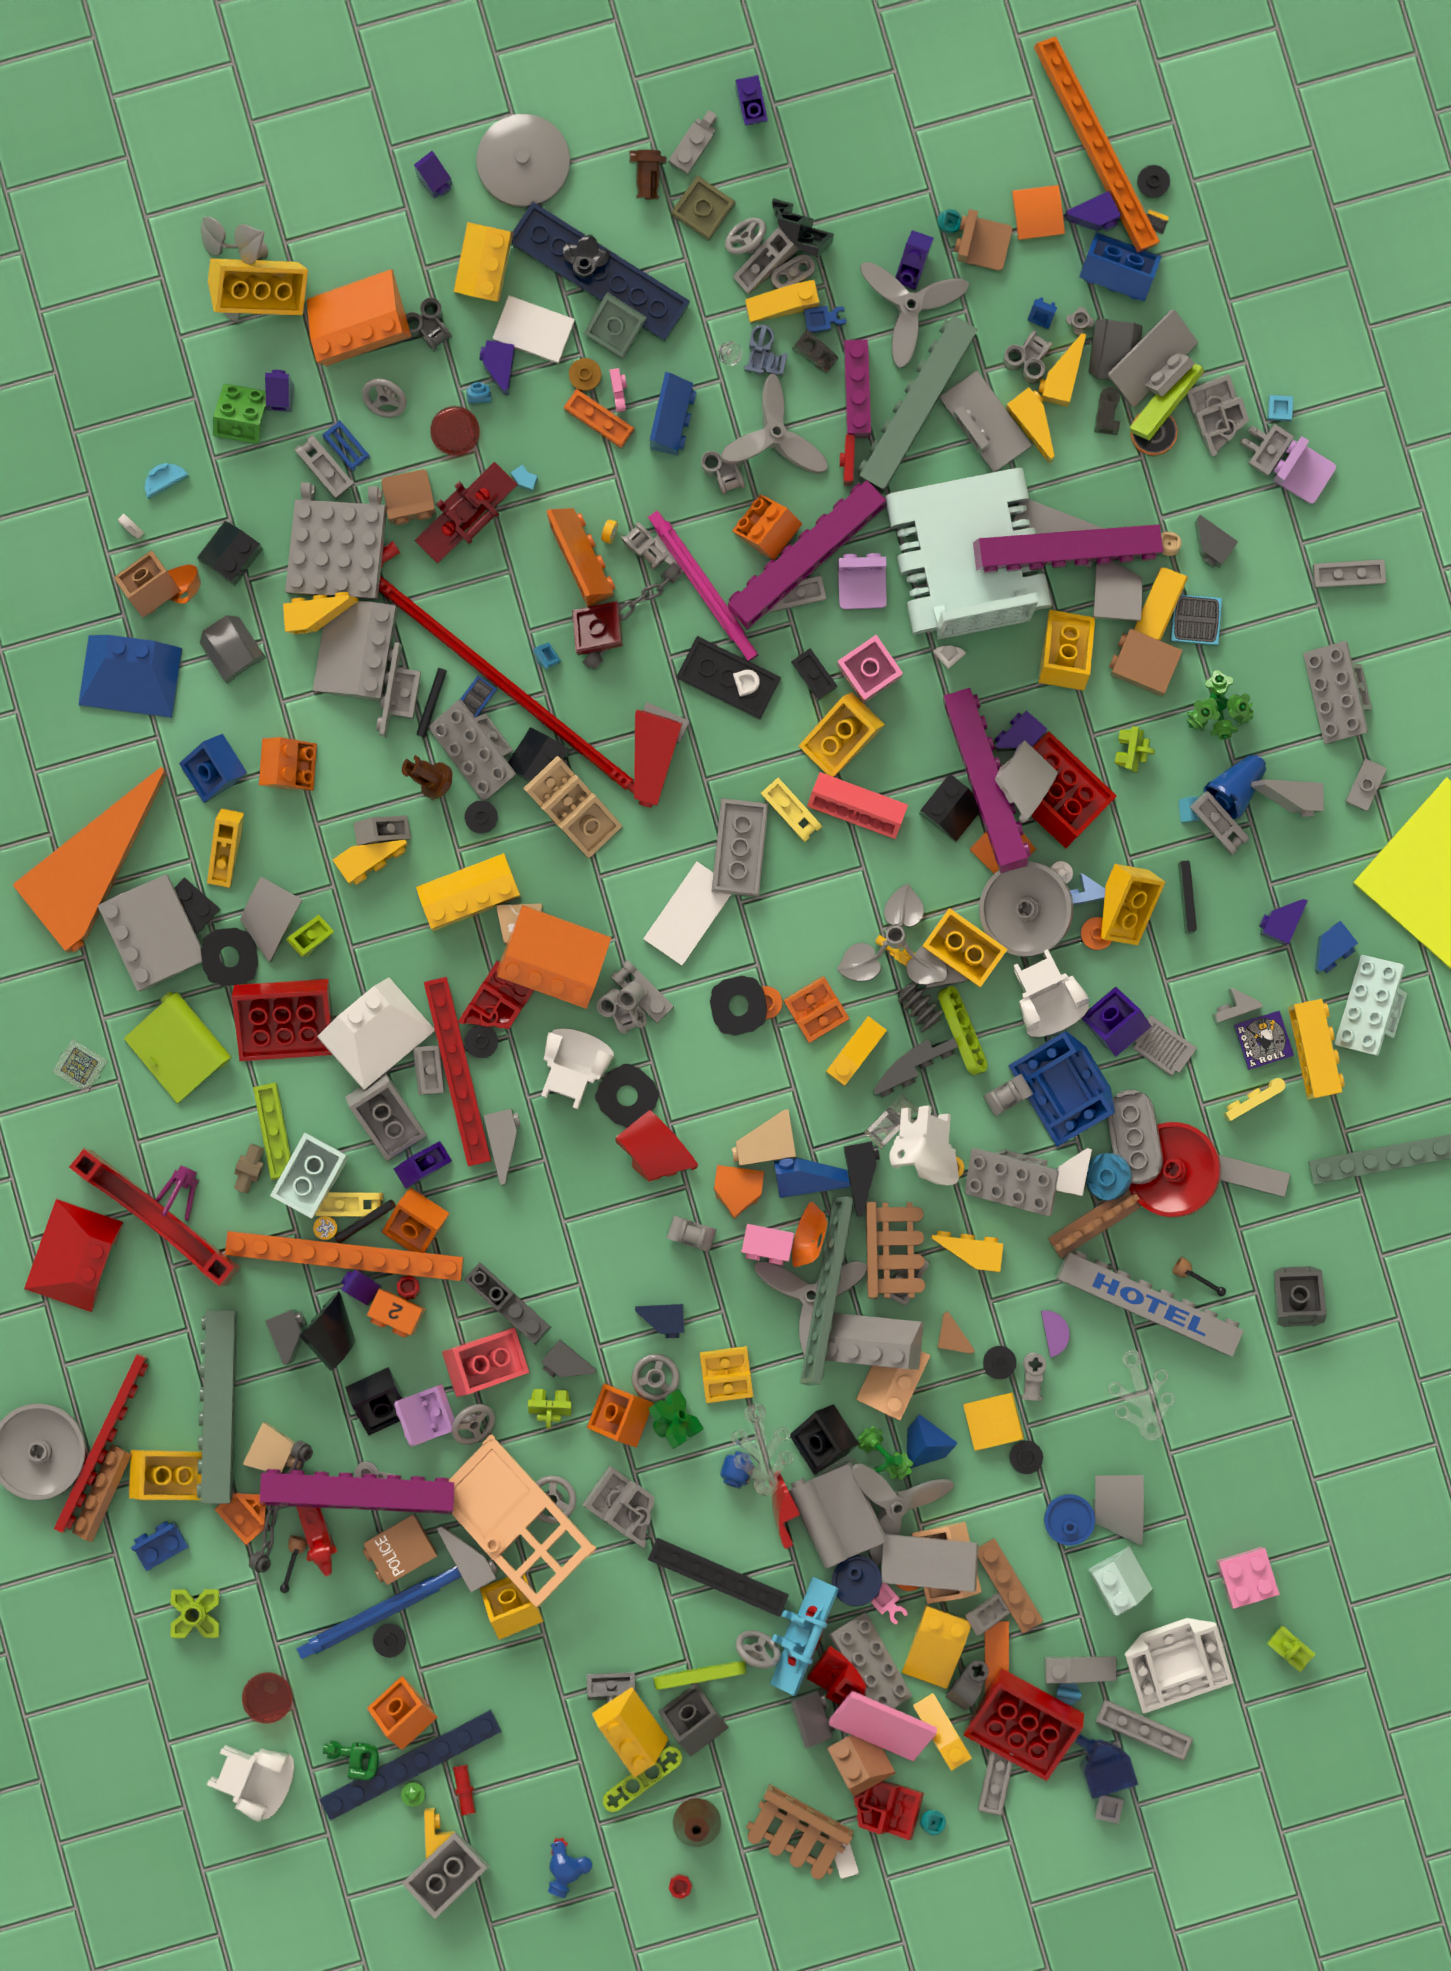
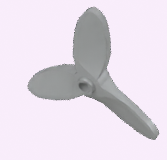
M869 262L860 265L861 274L867 283L880 296L898 308L899 315L892 335V359L898 368H902L910 361L916 346L918 313L951 303L966 292L969 283L961 278L942 280L925 287L915 294L910 293L893 275L878 265ZM907 302H910L913 308H909Z
M770 374L765 380L762 393L763 429L744 435L728 445L722 451L721 461L725 463L741 462L755 457L770 447L775 448L785 459L812 473L824 472L827 469L825 457L804 438L786 430L784 426V398L781 383L775 374Z
M856 1261L841 1266V1281L837 1288L836 1296L851 1289L864 1277L867 1270L865 1263ZM768 1262L756 1263L754 1266L755 1272L763 1282L779 1293L799 1301L802 1305L799 1320V1338L801 1349L805 1356L815 1299H808L807 1295L812 1294L816 1297L818 1281L815 1284H807L795 1274L780 1266Z
M856 1464L852 1467V1475L857 1485L868 1498L882 1508L877 1519L884 1534L899 1535L902 1516L907 1511L943 1497L954 1487V1483L949 1479H937L896 1492L872 1468L864 1464ZM883 1544L869 1549V1556L877 1565L882 1564Z

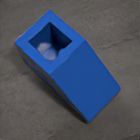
M1342 921L1336 923L1318 938L1315 962L1317 974L1321 971L1328 973L1337 966L1334 961L1341 956L1346 959L1356 951L1353 947L1358 942Z

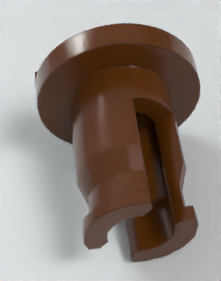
M659 150L629 151V163L636 164V185L638 189L636 199H659L660 165L667 163V157L661 156V151Z
M417 755L414 756L415 763L408 759L404 761L402 774L406 777H411L414 782L420 784L423 795L429 799L440 798L451 787L453 774L448 765L442 762L432 765L427 761L420 760Z

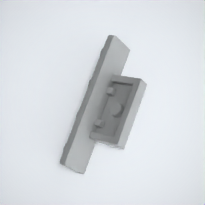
M395 642L394 648L390 647L388 661L391 662L390 671L385 673L384 684L387 685L386 694H382L380 707L383 708V714L377 720L376 730L380 731L379 735L382 738H387L390 716L414 719L421 671L399 668L402 645L398 642Z

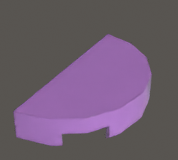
M1041 1311L1051 1358L1060 1354L1066 1348L1069 1341V1328L1066 1321L1059 1314L1052 1311Z

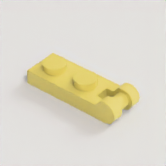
M779 778L761 792L765 800L804 843L810 839V834L822 828L817 819ZM805 818L809 824L802 829L798 823Z
M1281 1078L1273 1079L1265 1090L1260 1091L1257 1088L1247 1094L1249 1099L1240 1103L1237 1100L1226 1106L1228 1111L1223 1113L1227 1122L1282 1092L1285 1088L1284 1080Z
M329 1192L317 1210L316 1216L364 1217L381 1206L383 1193ZM364 1200H371V1209H364Z

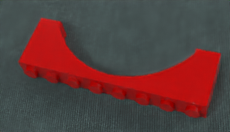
M83 1148L69 1166L81 1178L111 1197L161 1235L218 1286H227L241 1268L173 1213L168 1211L167 1215L163 1216L164 1206L93 1150Z

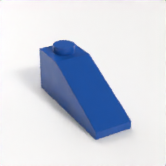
M785 1158L780 1161H774L780 1198L850 1187L846 1169L801 1158Z

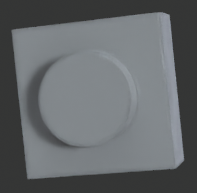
M1099 1793L1094 1818L1119 1824L1124 1800Z

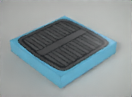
M1180 595L1173 611L1170 642L1218 646L1222 598Z

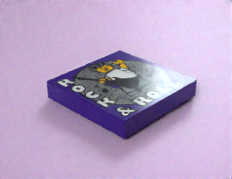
M1280 1010L1234 1025L1248 1070L1294 1056Z

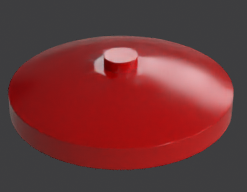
M1180 1122L1158 1124L1163 1154L1162 1169L1154 1180L1145 1184L1131 1183L1129 1189L1132 1195L1137 1194L1140 1198L1137 1202L1154 1214L1170 1218L1188 1216L1203 1208L1215 1194L1221 1177L1220 1157L1213 1142L1199 1129Z

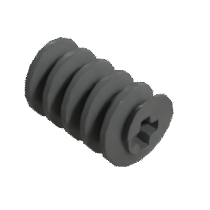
M912 981L895 995L901 994L898 999L899 1003L907 1002L903 1008L905 1011L912 1009L909 1015L910 1018L918 1016L914 1024L916 1026L923 1024L924 1026L920 1032L924 1033L941 1020L939 1017L943 1011L938 1010L934 1012L937 1003L928 1004L931 995L922 996L926 988L917 989L918 984Z

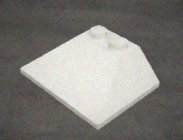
M388 977L373 986L339 1014L317 1037L360 1087L365 1090L409 1054L413 1048H416L433 1034L435 1029Z
M1186 1618L1144 1632L1125 1653L1143 1714L1233 1683L1217 1624L1213 1622Z

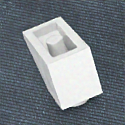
M1084 1149L1057 1167L1059 1175L1056 1191L1076 1196L1083 1195L1092 1149Z

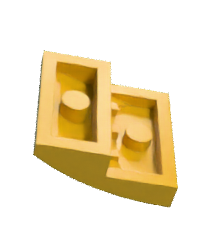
M747 1346L700 1352L706 1403L753 1397Z
M1013 1392L963 1404L974 1451L1024 1439Z

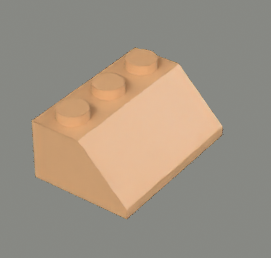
M921 1351L919 1370L872 1365L856 1400L901 1420L931 1355Z
M966 1522L911 1533L914 1537L970 1542ZM977 1574L975 1592L924 1587L927 1604L966 1598L981 1593V1587Z

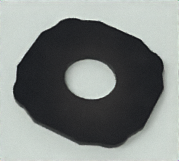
M238 928L216 929L203 938V944L200 949L202 966L210 982L221 986L244 984L254 978L258 959L256 944L249 932ZM224 947H233L238 951L239 962L234 967H226L221 963L219 955Z
M738 976L722 980L713 987L710 1005L713 1020L722 1033L731 1035L749 1033L765 1023L768 1008L764 989L760 986L757 979ZM736 995H742L748 1001V1010L742 1016H735L729 1009V1002Z
M623 1064L613 1069L599 1084L595 1095L600 1110L615 1124L626 1128L649 1110L652 1111L659 1098V1092L654 1081L640 1068L630 1064ZM630 1085L636 1089L638 1098L633 1105L623 1106L618 1102L617 1092L622 1086Z

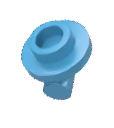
M481 382L472 384L467 389L468 404L491 402L490 387Z
M1060 1683L1056 1689V1697L1068 1705H1073L1080 1701L1081 1691L1075 1683Z

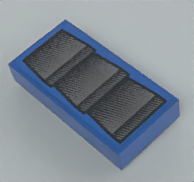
M477 676L460 700L463 701L475 718L479 716L497 689Z

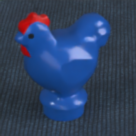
M556 1838L554 1843L551 1844L552 1858L549 1864L550 1871L554 1875L555 1880L549 1882L548 1892L555 1896L566 1898L567 1893L570 1892L567 1886L568 1883L574 1882L582 1874L590 1872L593 1863L587 1857L575 1859L567 1855L566 1847L568 1843L565 1842L564 1838Z

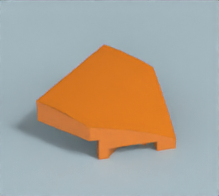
M717 1165L714 1185L715 1197L720 1199L734 1219L746 1208L758 1202V1198L761 1197L764 1171Z
M233 1493L232 1503H221L214 1510L241 1541L247 1545L264 1529L266 1505H259L260 1494Z

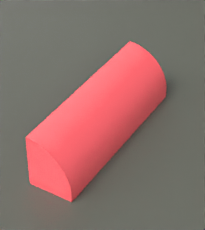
M820 772L807 807L896 839L908 804Z

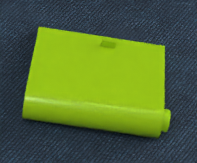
M170 991L161 998L162 1004L123 1039L178 1104L212 1073L226 1065L232 1059V1056L178 992L173 994Z

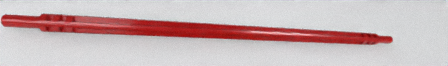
M380 575L379 592L608 775L624 790L628 789L634 794V779L623 772L621 768L587 743Z

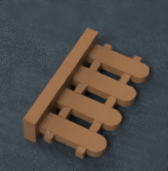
M1128 1189L1126 1194L1119 1199L1103 1202L1047 1239L1059 1258H1062L1067 1252H1072L1139 1209L1140 1205L1137 1200L1140 1198L1137 1194L1132 1195Z
M866 1202L868 1300L877 1299L878 1294H884V1298H890V1294L908 1293V1298H915V1293H921L925 1289V1282L920 1278H914V1270L921 1269L924 1266L925 1260L921 1255H914V1246L923 1243L924 1235L920 1231H913V1222L921 1221L924 1213L921 1208L913 1207V1202H907L906 1207H888V1203H882V1208H876V1202ZM889 1222H907V1231H889ZM876 1223H882L883 1231H877ZM877 1246H883V1255H877ZM889 1246H907L908 1255H889ZM877 1270H883L884 1279H878ZM890 1270H908V1278L890 1279Z
M769 1784L763 1798L766 1802L761 1800L758 1805L761 1808L759 1815L754 1823L749 1821L746 1826L749 1829L748 1840L753 1844L759 1843L763 1837L771 1841L769 1852L775 1856L780 1855L784 1849L792 1853L790 1863L793 1867H801L805 1861L812 1864L811 1875L815 1879L823 1878L826 1873L831 1874L833 1867L830 1865L837 1852L841 1854L844 1852L845 1847L842 1844L844 1843L848 1846L853 1837V1830ZM779 1808H781V1809L787 1811V1814H785L784 1812L780 1811ZM777 1817L782 1820V1823L774 1835L768 1832L767 1829L773 1818ZM800 1820H803L804 1822L808 1823V1826L801 1823ZM797 1828L804 1833L795 1847L788 1843ZM821 1832L828 1834L829 1838L821 1834ZM816 1840L825 1844L817 1858L809 1855Z

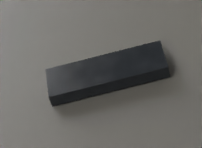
M1189 860L1180 861L1178 869L1185 934L1194 933L1197 930L1191 866Z

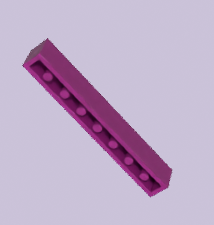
M867 480L862 485L860 483L855 485L850 491L851 495L845 500L842 498L837 501L833 506L834 510L828 515L823 514L815 523L816 525L811 530L806 529L798 537L799 541L793 546L790 544L785 547L781 552L782 556L776 561L771 560L763 569L764 572L759 576L754 575L746 583L747 587L741 592L738 590L729 598L730 602H728V610L747 630L886 508V499Z
M1160 524L979 538L973 542L976 571L984 570L985 574L996 573L998 569L1006 568L1007 572L1021 570V567L1028 566L1029 570L1043 569V565H1052V568L1066 567V563H1074L1075 566H1086L1091 561H1097L1098 565L1109 564L1111 560L1119 559L1120 563L1134 561L1133 558L1151 561L1163 553Z
M971 688L943 695L944 707L1000 874L1028 866V857L1031 854L1028 844H1023L1021 835H1024L1020 821L1016 822L1013 815L1016 814L1014 803H1009L1005 793L995 781L1001 764L999 758H994L992 750H995L992 737L986 736L985 729H988L984 715L980 716L978 708H981L977 694H972Z
M267 1469L266 1473H261L259 1505L452 1514L454 1482H449V1478L443 1477L435 1478V1481H425V1477L412 1476L411 1480H401V1476L387 1475V1479H380L375 1474H363V1478L353 1477L352 1473H339V1476H329V1472L318 1471L314 1475H305V1471L292 1470L290 1474H281V1470Z

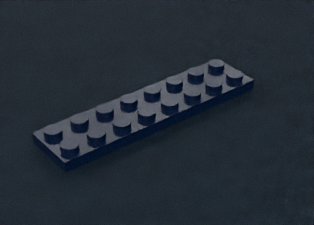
M534 202L531 203L513 231L512 246L601 302L606 293L613 295L646 316L647 319L642 328L664 342L690 304L688 299L599 243L598 250L604 249L610 252L607 264L597 268L589 278H580L574 273L573 265L565 261L563 248L565 243L577 245L579 240L586 235Z

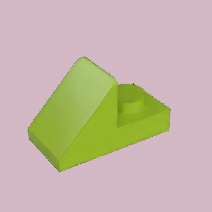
M318 914L287 937L286 940L301 957H308L317 946L332 936L334 930Z

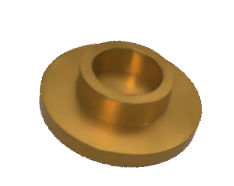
M578 359L569 369V380L578 390H592L600 383L601 369L592 359Z

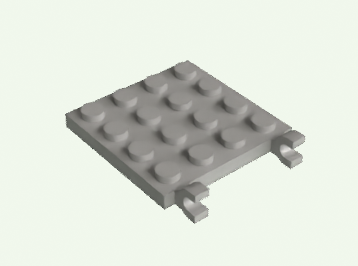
M301 482L302 500L295 499L285 592L287 594L327 595L329 597H335V593L348 592L350 596L356 598L378 600L387 506L381 505L383 490H380L379 487L369 486V504L314 501L316 486H312L311 483Z

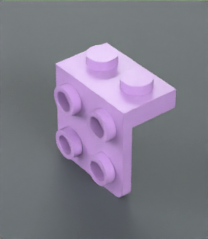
M1301 436L1298 442L1293 440L1286 452L1289 453L1286 461L1280 460L1274 469L1277 475L1273 481L1307 503L1313 504L1336 470V465L1307 447L1309 440Z
M879 553L867 554V557L857 558V554H845L843 558H839V605L841 609H875L886 606V557H881Z
M442 1384L395 1402L397 1416L401 1421L405 1438L410 1446L418 1445L451 1432L455 1418Z

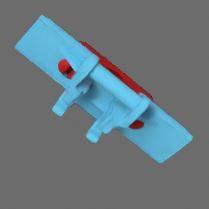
M812 1577L798 1614L783 1610L781 1616L791 1621L784 1637L774 1634L771 1640L784 1647L770 1682L771 1685L793 1696L797 1695L806 1670L813 1662L812 1658L822 1638L823 1630L828 1625V1615L839 1588L816 1577Z

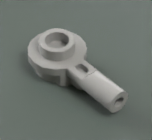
M371 1462L360 1463L354 1473L355 1477L363 1478V1474H375L380 1479H387V1475H396L379 1471Z

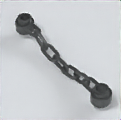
M673 562L661 575L665 579L661 585L657 583L645 587L641 591V596L634 602L632 600L625 601L620 607V612L627 604H630L629 608L632 609L625 616L620 614L621 621L626 620L634 612L636 604L642 599L650 600L662 595L663 587L669 581L674 583L682 575L679 571L680 567ZM658 587V593L647 597L648 593H645V591ZM606 650L590 653L582 663L587 668L591 667L595 670L603 661L601 655Z
M299 1440L292 1446L291 1456L295 1458L293 1467L286 1474H290L292 1470L301 1471L304 1462L310 1460L313 1450L308 1443ZM298 1461L301 1462L300 1465H299V1468L296 1467ZM268 1505V1513L263 1529V1546L261 1551L255 1552L249 1559V1567L258 1573L266 1572L271 1565L269 1554L274 1543V1526L280 1506L272 1508V1505ZM270 1515H273L272 1523H271V1525H270V1524H269ZM267 1531H270V1541H267ZM265 1548H268V1550H267V1552H266V1555H265V1554H264V1550H265Z

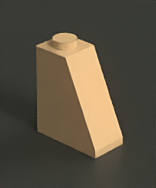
M783 1110L736 1141V1147L732 1148L734 1162L739 1161V1166L796 1157L789 1110Z

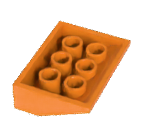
M392 269L306 299L311 344L316 362L324 366H329L412 337Z
M574 508L547 510L546 513L551 530L587 607L595 606L614 597L612 590L616 589L611 577H606L602 570L606 566L601 555L596 556L593 551L596 545L591 534L586 535L583 529L586 523L582 514H576Z
M522 905L497 968V977L587 1009L611 937Z

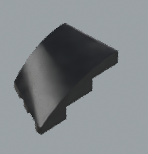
M773 198L772 206L777 223L794 245L802 251L818 257L833 243V233L812 228L814 219L792 213L794 204Z
M339 1291L322 1306L323 1309L311 1320L312 1323L299 1335L330 1371L334 1370L342 1362L355 1343L345 1305Z

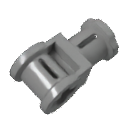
M639 522L635 524V528L627 536L621 537L623 543L640 558L643 556L651 564L653 570L659 567L668 557L666 553H662L654 545L655 540Z
M1029 1353L1023 1360L1025 1387L1021 1399L1042 1401L1043 1397L1040 1396L1041 1382H1043L1046 1361L1038 1353ZM1036 1357V1360L1041 1364L1033 1370L1029 1366V1362H1032Z

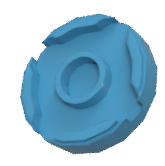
M1105 1153L1097 1155L1090 1161L1088 1166L1087 1187L1099 1199H1119L1126 1194L1131 1185V1170L1126 1160L1118 1154Z

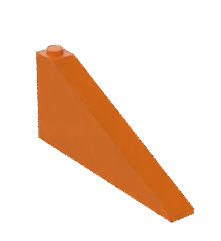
M162 767L157 769L13 884L14 888L66 952L73 951L75 953L85 945L83 941L88 938L100 913L98 905L106 901L167 775V772Z

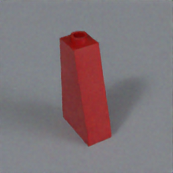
M637 709L635 713L634 799L639 800V805L652 808V805L657 806L659 804L683 723Z

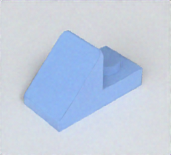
M1082 873L1079 876L1083 892L1079 893V889L1070 890L1073 906L1105 898V888Z

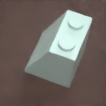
M1130 1546L1088 1569L1110 1612L1115 1616L1137 1605L1153 1589Z

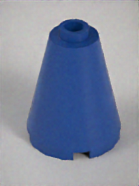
M1248 755L1208 782L1203 788L1204 792L1208 791L1232 819L1240 818L1256 791L1251 787V782L1262 780L1266 772V763L1258 755Z

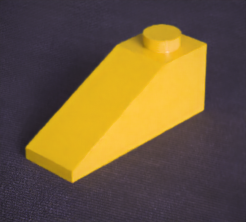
M815 280L791 284L745 299L750 323L802 313L804 309L819 307Z
M1081 333L1048 372L1046 380L1041 379L1038 393H1042L1043 401L1066 407L1069 406L1086 334Z
M1028 387L1010 401L1005 409L1047 462L1050 463L1055 455L1044 405L1042 404L1043 398L1036 390L1032 391Z
M221 808L215 819L207 878L208 884L231 887L244 820V813Z
M868 1016L825 1073L842 1086H845L887 1030Z
M934 1693L913 1705L923 1722L937 1727V1734L933 1737V1741L951 1771L972 1759Z

